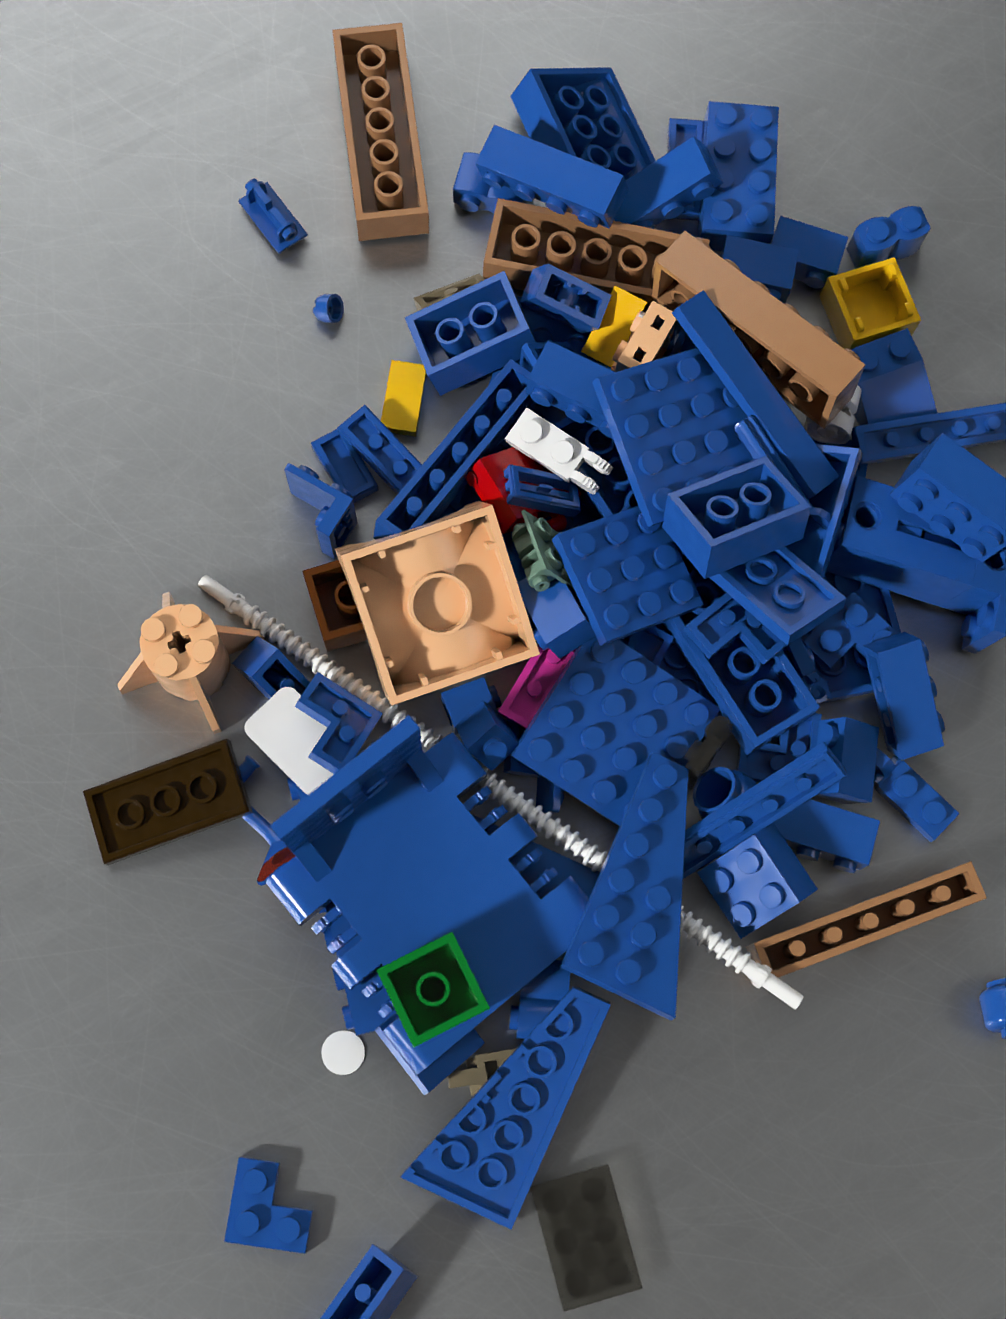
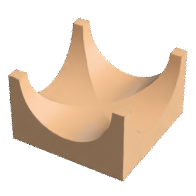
M476 501L464 505V508L455 513L416 528L364 543L347 544L335 548L373 654L382 690L391 706L540 655L493 505Z

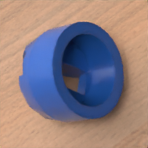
M323 294L315 299L316 307L313 308V313L319 321L338 323L342 319L344 305L338 294Z

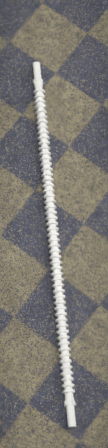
M204 575L200 579L198 587L225 605V611L242 617L244 625L252 624L253 630H261V636H269L270 643L278 642V649L286 648L288 656L295 654V661L303 660L305 668L312 666L313 674L320 672L328 679L383 713L382 722L384 724L391 722V729L407 717V710L399 711L398 704L391 706L387 697L380 698V691L372 692L371 685L363 686V679L355 680L353 672L346 674L344 666L338 668L336 660L328 661L327 654L319 655V648L311 649L310 642L302 643V636L294 637L292 629L285 631V624L280 623L277 625L275 617L268 619V613L266 611L260 613L258 605L252 607L245 601L243 595L232 593L208 575ZM411 716V718H412L414 721H416V717H415V716ZM424 722L417 724L420 727L422 748L426 747L427 751L443 739L442 735L434 736L432 728L424 729ZM485 766L483 769L487 773L488 768ZM487 773V777L476 785L482 788L487 786L492 792L490 795L491 800L498 798L500 806L505 804L509 806V813L514 811L520 813L522 817L527 819V823L530 826L532 824L537 826L536 832L544 831L546 839L553 837L556 846L560 843L565 846L564 852L571 850L574 853V859L581 857L583 865L591 864L593 866L592 872L601 871L608 855L607 851L600 853L597 844L592 847L588 844V838L584 840L579 838L580 833L578 831L571 833L569 831L570 825L563 827L560 824V818L553 820L551 812L546 814L542 812V805L535 807L532 805L533 799L528 801L524 799L523 792L516 794L514 786L506 787L505 779L498 781L496 773L491 775ZM681 905L680 932H687L688 940L692 937L695 938L697 946L703 944L707 947V953L711 951L716 953V960L725 959L726 967L730 965L735 966L736 974L743 972L751 979L755 987L758 989L761 986L796 1010L804 998L802 994L771 973L772 968L766 964L761 965L750 958V952L743 954L740 945L735 948L731 945V939L725 941L721 938V932L713 933L711 931L712 925L703 926L702 918L698 920L693 919V912L685 913L683 911L684 906Z

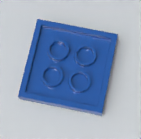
M639 506L558 533L551 539L600 646L692 612L704 605L675 542L663 529V523L648 527Z

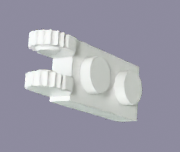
M528 408L524 410L505 437L508 444L569 483L571 481L592 495H595L600 487L593 479L577 471L582 463H587L596 471L605 475H609L613 469L607 461L591 452L589 447Z

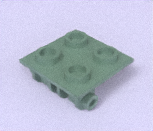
M526 510L521 511L525 523H519L514 526L512 540L522 567L525 569L524 572L529 586L535 588L536 591H544L549 588L550 582L556 578L574 590L551 540L558 532L552 529L544 518L540 517L537 519Z

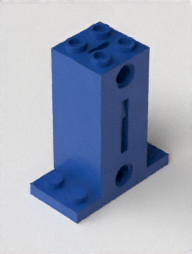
M857 475L852 484L848 504L843 514L827 572L864 582L878 588L883 587L891 592L967 615L961 626V636L964 637L961 650L976 654L1006 636V547L984 562L971 558L961 550L959 545L948 537L935 533L929 524L919 516L903 510L898 502L889 496L894 488L893 486Z

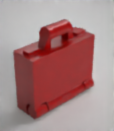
M511 447L482 457L471 468L473 471L468 472L466 476L467 483L473 486L482 502L493 505L502 534L513 532L515 525L525 523L521 513L523 510H526L537 519L540 517L544 519L551 517L552 519L546 521L557 532L566 528L567 520L564 515L507 504L506 497L510 494V491L505 489L508 478H504V470L509 464L552 473L516 448ZM519 481L520 483H525V484H530V485H534V486H539V485H537V484ZM553 488L554 490L569 492L567 490ZM578 488V494H579V497H580V496L582 495V493L580 492V490H579V488Z

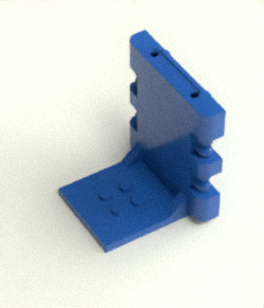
M408 715L270 825L279 839L294 853L295 857L277 870L266 881V884L299 926L304 925L331 902L334 903L336 907L311 927L316 934L325 932L342 915L350 923L351 927L343 934L336 936L327 947L332 955L357 935L361 937V941L331 965L349 990L354 989L380 966H385L453 932L490 1009L414 1048L399 1018L384 1029L383 1033L416 1075H418L568 950L589 897L572 876H569L543 899L537 896L536 892L559 873L554 867L546 869L529 886L520 873L540 860V856L543 855L541 851L535 848L514 866L510 860L537 839L538 835L522 815L518 813L489 836L485 831L508 812L502 805L494 808L479 823L470 812L489 799L492 793L491 790L485 786L464 803L459 800L487 777L485 770L454 733H450L424 753L422 750L420 727ZM380 977L376 978L362 991L366 998L376 995L383 989L384 985ZM389 999L381 1005V1009L377 1012L382 1018H385L395 1008Z

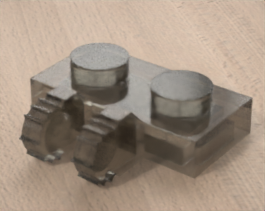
M715 716L705 728L702 742L696 739L683 757L688 761L685 768L689 769V790H693L698 779L707 771L718 752L724 746L725 741L728 740L733 730V724H731L728 717Z

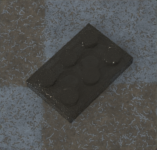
M608 1164L531 1185L530 1190L563 1312L643 1288Z

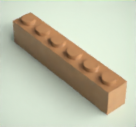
M970 861L746 946L747 952L751 953L750 958L761 965L766 964L772 968L771 973L779 978L987 899V896Z

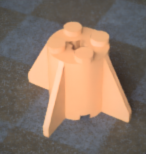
M171 593L162 594L163 609L154 613L141 626L139 641L141 653L117 684L122 694L159 681L167 692L176 697L189 701L198 700L214 734L220 733L222 730L209 696L219 691L223 685V681L231 666L229 655L245 649L255 637L259 636L262 639L264 637L260 634L261 630L214 625L209 615L204 613L198 606L194 604L175 605Z

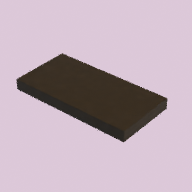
M224 739L83 791L105 865L119 862L253 813L229 739Z

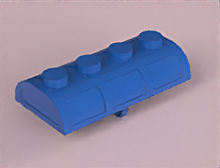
M816 444L839 477L809 499L812 507L803 539L785 546L823 579L836 544L835 541L845 508L848 504L856 471L861 461L862 451L860 448Z

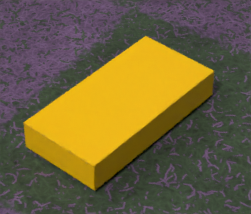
M614 286L611 292L612 296L599 329L591 331L581 351L609 367H612L615 362L612 359L621 341H628L632 333L630 328L636 315L640 310L644 312L648 305V302L617 286Z
M391 360L381 422L394 434L416 437L427 375L423 364Z

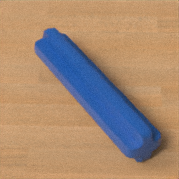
M751 415L738 422L734 426L735 431L753 459L757 460L766 456L812 507L756 419Z

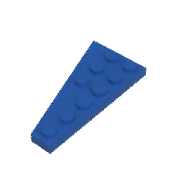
M653 752L647 760L560 967L671 1021L676 1018L689 769Z
M573 986L402 1173L401 1178L512 1230L609 1011L611 1002L577 986Z

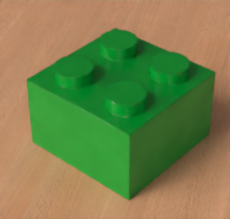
M453 932L376 970L413 1048L490 1009Z

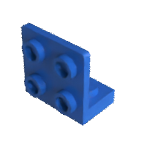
M288 463L284 471L292 495L321 510L315 521L322 553L335 559L337 557L335 548L344 546L358 523L354 501L351 498L352 495L339 484L332 483L330 486L319 480V475L312 469L304 465H300L297 468Z

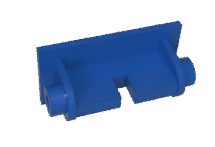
M251 179L246 183V195L239 199L238 202L278 254L308 236L307 232L268 182L263 183L262 181H257V179Z

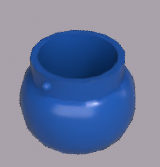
M721 766L712 768L698 779L693 789L692 798L694 805L698 808L699 815L703 819L757 783L744 772Z

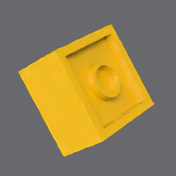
M895 257L830 276L819 295L837 342L842 348L853 349L908 328L912 336L921 322Z

